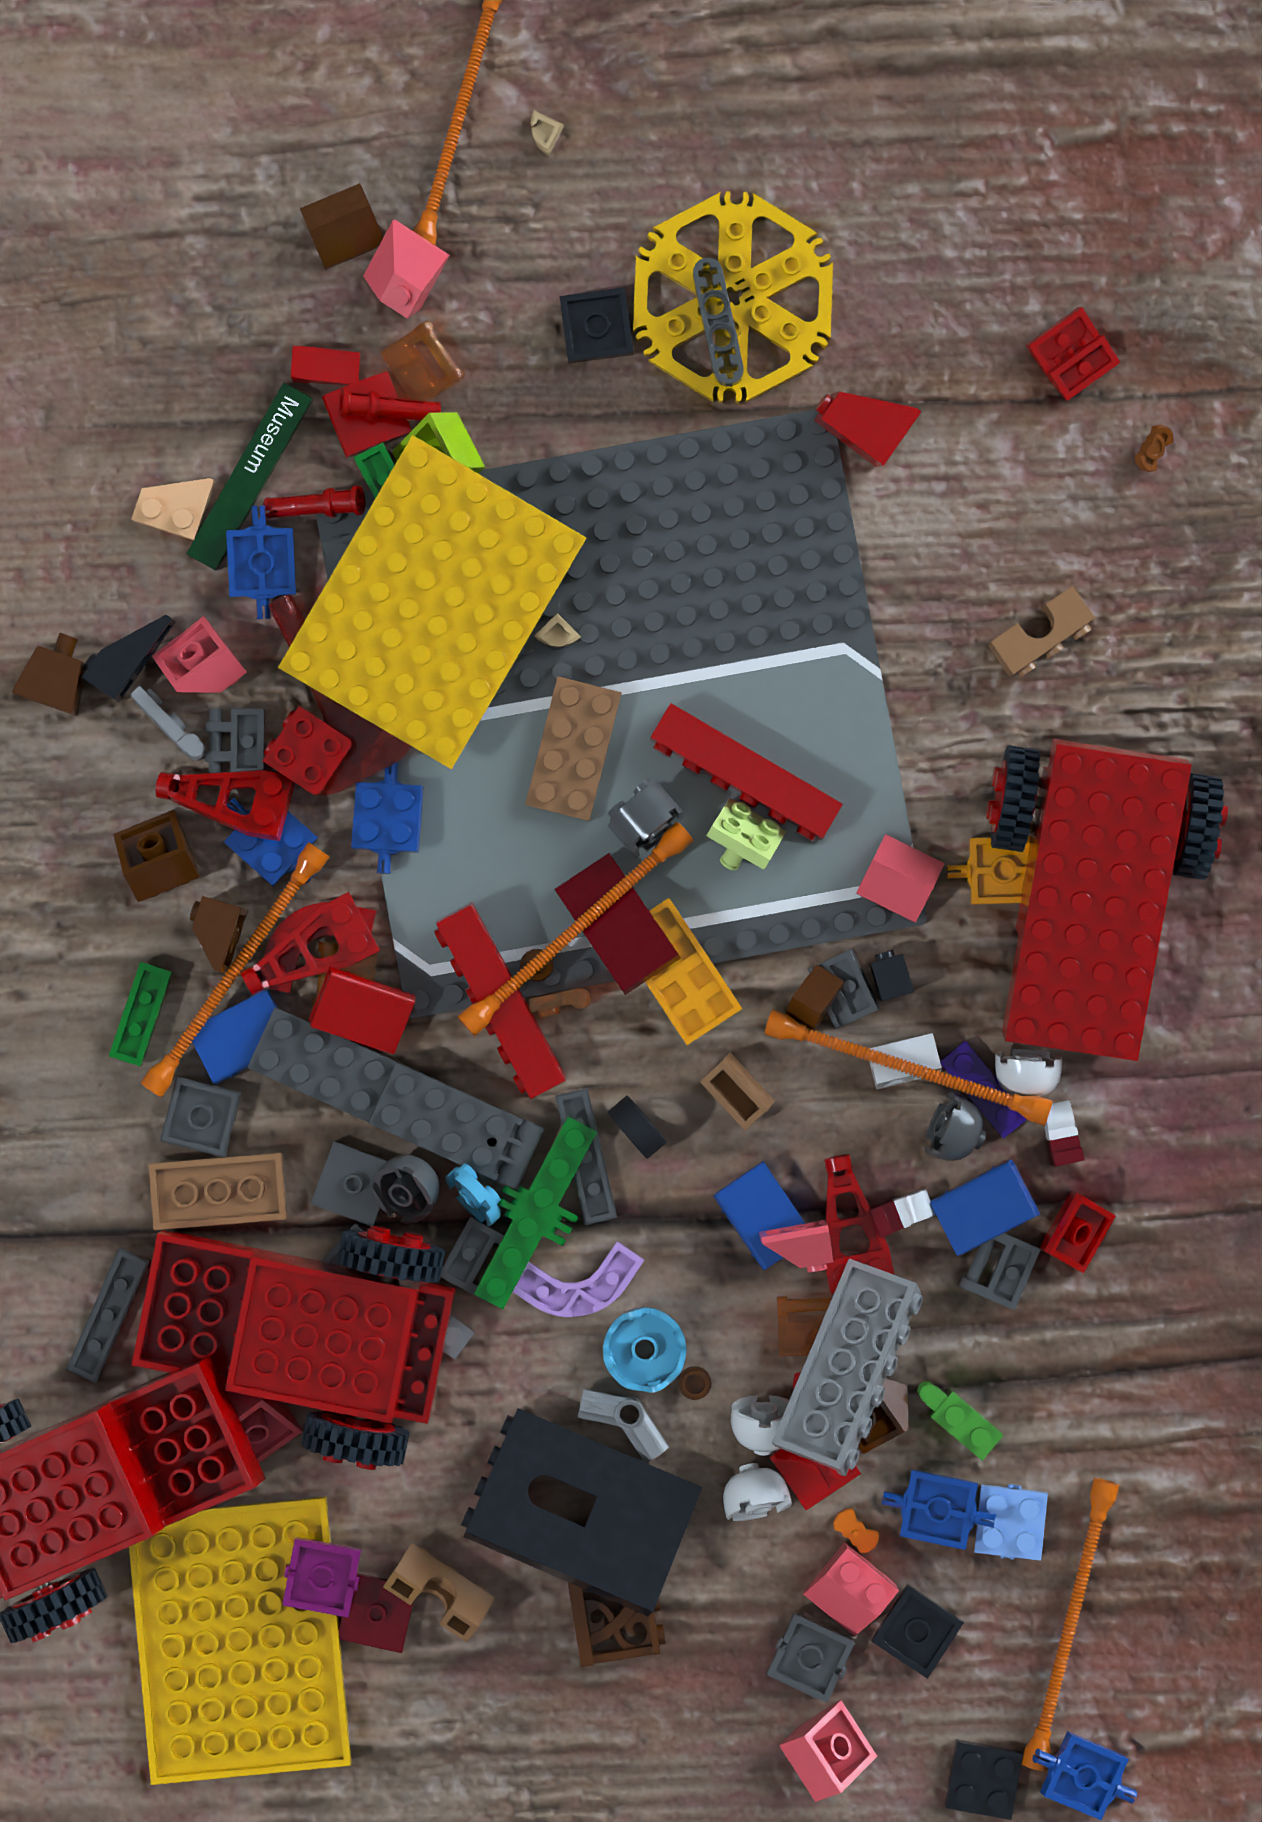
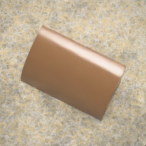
M731 1052L700 1081L744 1130L761 1117L775 1102Z

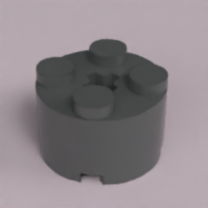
M649 779L643 781L633 791L635 796L626 804L624 801H620L608 812V815L611 817L608 827L634 857L640 856V848L647 852L657 845L664 832L672 826L671 822L677 817L681 821L685 814L658 782L652 784Z

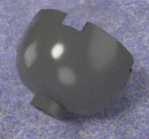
M951 1092L945 1096L950 1098L947 1105L940 1103L930 1121L926 1138L931 1140L930 1148L925 1146L927 1154L946 1161L961 1160L969 1156L974 1148L977 1150L981 1148L986 1136V1132L982 1130L983 1118L979 1109L967 1098Z
M412 1155L394 1157L382 1165L374 1176L375 1182L372 1185V1194L376 1203L389 1216L395 1213L403 1217L400 1220L401 1222L417 1223L425 1219L439 1198L438 1176L430 1164L419 1157Z

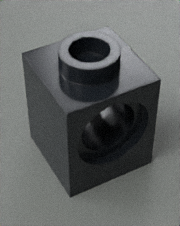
M893 949L875 955L876 962L869 963L880 1001H886L914 992L903 954L895 956Z

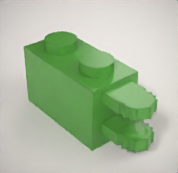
M925 1380L920 1383L918 1390H916L918 1392L917 1395L931 1408L928 1411L930 1417L983 1461L1004 1436L1002 1432L951 1388L943 1392L938 1386L933 1385V1382Z

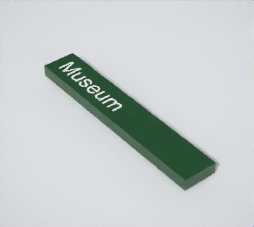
M283 382L186 554L217 571L227 553L226 530L241 529L252 509L251 506H254L312 404L313 399Z

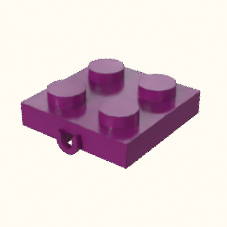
M296 1537L290 1564H287L284 1578H287L282 1605L349 1617L353 1594L358 1589L360 1577H357L362 1549Z

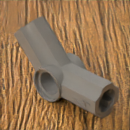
M583 1389L578 1418L620 1426L645 1463L655 1459L669 1448V1445L638 1398ZM626 1405H633L638 1409L639 1415L633 1421H626L620 1415L621 1409Z

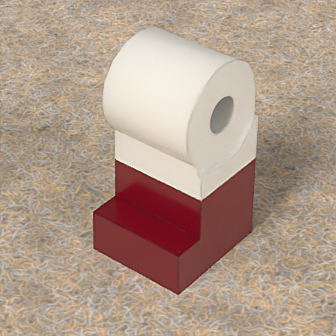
M1070 1101L1052 1103L1045 1125L1051 1165L1056 1167L1085 1161Z
M922 1189L870 1207L869 1212L872 1215L879 1237L883 1238L891 1235L893 1232L909 1227L913 1223L934 1216L935 1212L931 1206L927 1190Z

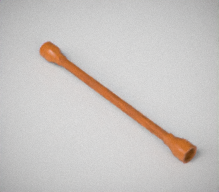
M503 0L483 1L481 20L479 21L469 61L466 65L467 68L465 69L462 85L460 86L461 89L459 90L455 109L453 110V117H451L452 121H450L448 137L444 141L445 145H443L442 157H440L438 169H436V177H434L433 185L431 186L430 197H428L429 201H427L426 209L422 211L419 222L412 229L413 232L433 245L436 244L437 212L445 183L448 179L447 176L449 175L452 159L454 158V151H456L459 135L461 134V127H463L465 111H467L468 103H470L472 87H474L477 71H479L478 67H480L482 55L484 54L483 51H485L484 47H486L485 43H487L489 31L491 30L490 27L492 26L491 23H493L492 19H494V15L498 12L499 5Z
M678 822L673 824L664 832L658 845L651 851L652 853L641 864H638V867H635L622 881H619V884H616L606 895H603L600 901H597L587 912H584V915L580 916L581 918L575 920L568 929H565V932L561 933L562 935H558L559 938L556 937L552 944L549 943V947L546 946V949H543V952H539V955L537 954L533 961H529L530 964L527 963L523 969H520V972H517V975L515 974L507 983H504V986L497 990L498 992H494L495 995H488L483 1001L470 1005L457 1018L475 1037L488 1025L494 1012L500 1008L499 1005H501V1002H504V999L506 1000L514 991H517V988L524 984L523 982H527L533 974H536V971L540 970L539 968L543 967L542 965H546V962L548 963L552 956L555 957V954H558L562 948H565V945L567 946L571 939L574 940L578 934H581V931H584L587 925L590 926L597 917H600V914H603V911L605 912L616 900H619V897H622L632 886H635L638 880H641L651 869H654L657 863H663L667 858L683 852L694 842L691 835Z
M308 842L298 856L296 868L291 874V881L288 882L286 888L278 896L277 902L273 903L272 909L268 910L269 913H266L267 916H264V920H261L262 923H259V926L256 927L257 930H254V933L251 935L252 937H249L247 944L244 945L242 951L237 955L238 958H235V962H232L233 965H230V969H227L228 972L224 973L223 979H220V983H217L218 986H215V989L212 990L213 993H210V996L207 998L208 1000H205V1003L202 1005L203 1007L200 1008L198 1014L195 1015L193 1021L185 1029L186 1032H183V1035L180 1036L181 1039H178L179 1042H176V1046H173L174 1049H171V1053L166 1054L162 1061L150 1068L140 1082L144 1087L159 1097H163L172 1084L175 1070L180 1064L179 1058H182V1055L185 1054L184 1051H187V1048L190 1047L189 1044H192V1041L195 1039L194 1037H197V1034L200 1032L199 1030L202 1029L204 1023L207 1022L209 1016L217 1008L216 1005H219L218 1002L222 1001L223 995H226V991H229L228 988H231V984L234 983L233 981H236L235 977L239 976L240 970L244 969L245 963H248V960L251 959L250 956H253V953L256 952L255 949H258V946L261 945L260 942H263L262 939L266 938L265 935H268L267 932H270V928H273L272 925H275V921L278 920L277 918H280L279 914L283 913L284 907H287V904L290 903L289 900H292V897L295 896L294 893H297V890L300 889L299 886L305 885L310 877L319 872L330 856Z
M773 1009L766 1024L764 1035L779 1040L795 1039L802 1042L807 1039V1042L811 1041V1043L815 1042L819 1046H827L828 1049L840 1050L841 1053L852 1054L853 1057L864 1058L865 1061L868 1059V1062H876L877 1065L880 1063L881 1066H888V1068L897 1069V1071L901 1070L902 1073L913 1074L914 1077L917 1075V1078H925L926 1081L929 1079L930 1082H937L939 1085L942 1083V1086H950L951 1089L954 1087V1090H962L963 1093L966 1091L967 1094H974L975 1097H983V1099L987 1098L988 1101L999 1102L1003 1106L1007 1105V1107H1010V1110L1018 1112L1028 1121L1043 1126L1046 1125L1053 1100L1044 1097L1001 1093L1000 1090L989 1089L988 1086L985 1088V1085H977L976 1082L964 1081L963 1078L952 1077L951 1074L948 1076V1073H940L939 1070H932V1068L927 1069V1066L915 1065L914 1062L903 1061L902 1058L891 1057L890 1054H883L877 1050L874 1051V1049H866L865 1046L854 1045L853 1042L850 1044V1041H842L841 1038L838 1040L837 1037H830V1035L818 1033L816 1030L813 1032V1029L809 1030L806 1025L798 1023L790 1015Z
M1094 1477L1091 1486V1511L1089 1516L1092 1521L1089 1522L1088 1534H1086L1087 1538H1085L1086 1542H1084L1085 1546H1083L1084 1550H1082L1083 1554H1081L1082 1558L1079 1563L1080 1567H1078L1079 1571H1077L1078 1575H1076L1077 1579H1075L1073 1592L1071 1593L1073 1596H1070L1072 1600L1069 1601L1070 1604L1068 1605L1069 1608L1065 1617L1066 1621H1064L1065 1625H1063L1064 1629H1062L1063 1633H1061L1062 1637H1060L1058 1646L1059 1650L1056 1651L1058 1654L1055 1655L1057 1658L1054 1659L1053 1671H1051L1053 1675H1050L1051 1679H1049L1050 1683H1048L1049 1687L1047 1688L1048 1691L1046 1692V1700H1044L1045 1704H1043L1044 1708H1042L1043 1712H1041L1039 1725L1035 1727L1033 1737L1025 1746L1021 1762L1022 1765L1038 1771H1047L1048 1768L1032 1761L1033 1754L1038 1756L1035 1753L1036 1749H1041L1051 1754L1050 1737L1052 1731H1050V1727L1054 1718L1053 1714H1055L1054 1710H1056L1055 1706H1057L1056 1702H1058L1057 1698L1061 1689L1060 1685H1062L1061 1681H1063L1062 1677H1064L1066 1664L1068 1663L1066 1660L1069 1659L1067 1656L1070 1655L1069 1652L1071 1651L1070 1648L1074 1639L1073 1635H1075L1074 1631H1076L1075 1627H1077L1076 1623H1078L1077 1619L1080 1614L1079 1610H1081L1080 1606H1082L1081 1602H1083L1082 1598H1084L1086 1585H1088L1086 1581H1089L1087 1577H1090L1089 1573L1091 1572L1090 1569L1094 1560L1093 1556H1095L1094 1552H1096L1095 1548H1097L1096 1544H1098L1097 1540H1099L1100 1527L1103 1526L1101 1523L1106 1521L1107 1513L1116 1501L1120 1486L1118 1483Z

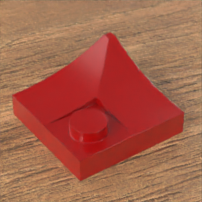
M783 1449L776 1450L769 1456L805 1510H808L861 1474L855 1465L853 1469H848L846 1476L838 1474L835 1469Z

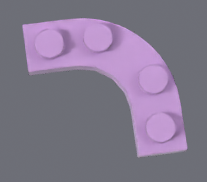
M616 1241L600 1267L589 1278L579 1282L560 1281L551 1277L531 1262H528L513 1292L534 1307L548 1314L561 1317L584 1316L598 1312L614 1302L628 1286L644 1262V1259Z

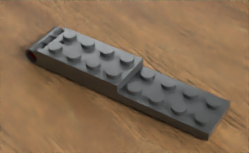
M277 1007L274 1008L247 1067L460 1165L466 1163L475 1172L514 1189H518L545 1128L353 1041L310 1027V1022ZM491 1137L497 1140L494 1146H490L487 1143V1140Z

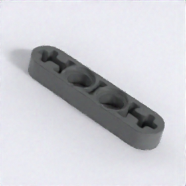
M703 258L694 266L693 281L712 370L716 381L720 385L731 387L736 385L743 376V362L723 269L717 260ZM709 266L710 271L717 272L712 277L713 288L715 289L720 286L721 290H710L704 294L701 293V290H707L708 287L705 277H699L698 275L703 273V267ZM716 297L723 301L724 309L720 314L712 315L706 311L705 303L708 299ZM715 331H727L731 336L730 343L725 347L716 346L712 341V335ZM734 350L735 355L729 354L728 358L730 366L737 367L738 370L733 373V378L727 379L726 374H720L719 372L724 368L723 356L716 359L715 354H727Z

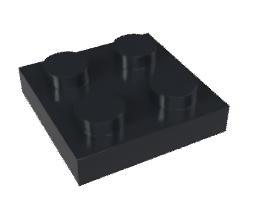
M625 287L559 296L568 364L634 355Z
M907 1584L871 1638V1641L928 1679L961 1629L964 1621Z
M956 1739L944 1804L945 1808L1011 1820L1023 1757L1022 1751Z

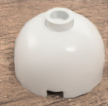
M1012 1049V1056H1004V1050L998 1051L995 1054L997 1080L1001 1088L1009 1094L1046 1096L1056 1088L1060 1081L1062 1056L1057 1054L1055 1059H1050V1052L1033 1049Z
M758 1395L740 1398L732 1404L731 1412L732 1431L738 1442L744 1447L753 1450L757 1455L766 1456L773 1454L774 1451L780 1449L775 1447L772 1441L789 1400L769 1395L770 1402H756Z
M750 1463L739 1467L740 1473L730 1478L723 1493L726 1518L728 1520L733 1518V1521H746L768 1516L767 1512L772 1510L773 1507H776L778 1513L789 1508L792 1504L784 1479L770 1468H759L758 1463Z

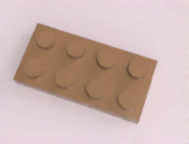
M557 676L525 805L590 821L622 692Z
M282 1152L148 1164L154 1230L288 1219Z

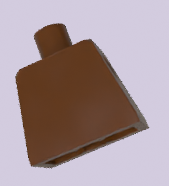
M59 633L53 651L37 646L16 682L12 693L77 716L84 683L82 676L85 673L83 670L85 663L72 658L78 639Z

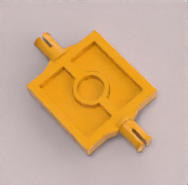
M1028 836L1023 852L992 848L991 837L969 838V858L966 865H947V871H960L958 873H947V879L967 878L970 886L971 905L1021 903L1031 836Z

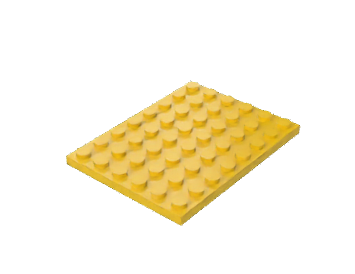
M412 435L278 668L439 763L453 769L587 538Z
M327 1496L210 1507L168 1525L153 1537L129 1547L151 1785L351 1766L338 1616L282 1605L287 1578H284L286 1565L290 1564L295 1538L300 1537L331 1543Z

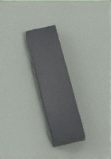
M588 1088L555 1095L562 1126L567 1117H570L597 1132L574 1175L585 1225L617 1218Z
M122 1247L118 1249L68 1363L67 1371L94 1383L99 1381L151 1260Z

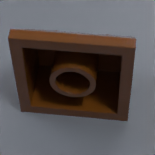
M174 809L113 834L123 876L138 902L155 897L160 893L199 878L194 855Z
M202 896L200 902L195 901L191 910L190 920L194 921L192 929L213 969L219 972H228L227 969H230L229 966L232 964L248 910Z

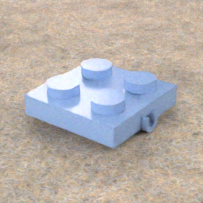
M981 1484L978 1511L996 1514V1520L994 1521V1528L977 1525L974 1553L999 1555L1002 1559L1010 1558L1014 1560L1015 1557L1041 1561L1048 1492L1021 1489L1020 1485L1008 1484V1487Z

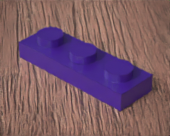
M963 1041L940 1060L941 1065L952 1077H960L964 1081L976 1082L977 1085H985V1088L988 1086L989 1089H997V1091L1000 1090L1001 1093L1005 1092L1007 1094L1001 1088L997 1078L966 1041ZM965 1091L968 1098L1003 1139L1027 1120L1018 1112L1010 1110V1107H1007V1105L1003 1106L999 1102L988 1101L987 1098L975 1097L974 1094L970 1095V1093L967 1094Z

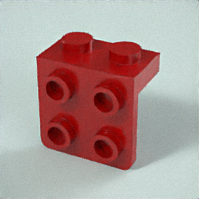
M298 706L296 711L292 710L286 717L282 725L284 729L278 738H273L264 751L266 756L262 761L311 794L319 795L352 748V741L301 706Z

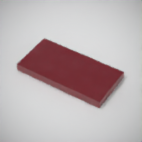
M608 853L554 890L574 920H577L593 904L600 901V898H603V895H606L612 887L619 884V881H622L625 875L611 854ZM633 887L622 897H619V900H616L605 912L603 911L600 917H597L590 926L587 925V928H584V931H582L624 995L681 958Z

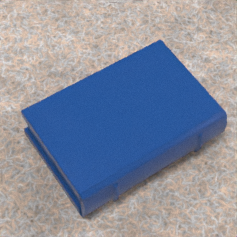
M269 989L209 1018L204 1023L202 1029L199 1030L200 1032L197 1034V1037H194L195 1039L192 1043L215 1085L228 1078H234V1075L248 1069L247 1067L274 1008L277 1007Z
M1011 1159L996 1167L992 1166L990 1170L950 1191L946 1190L944 1194L932 1199L930 1202L957 1256L963 1255L1041 1215L1015 1163Z
M764 1161L713 1195L722 1209L721 1212L725 1213L752 1253L751 1256L756 1259L762 1270H766L784 1257L763 1245L759 1232L805 1224Z

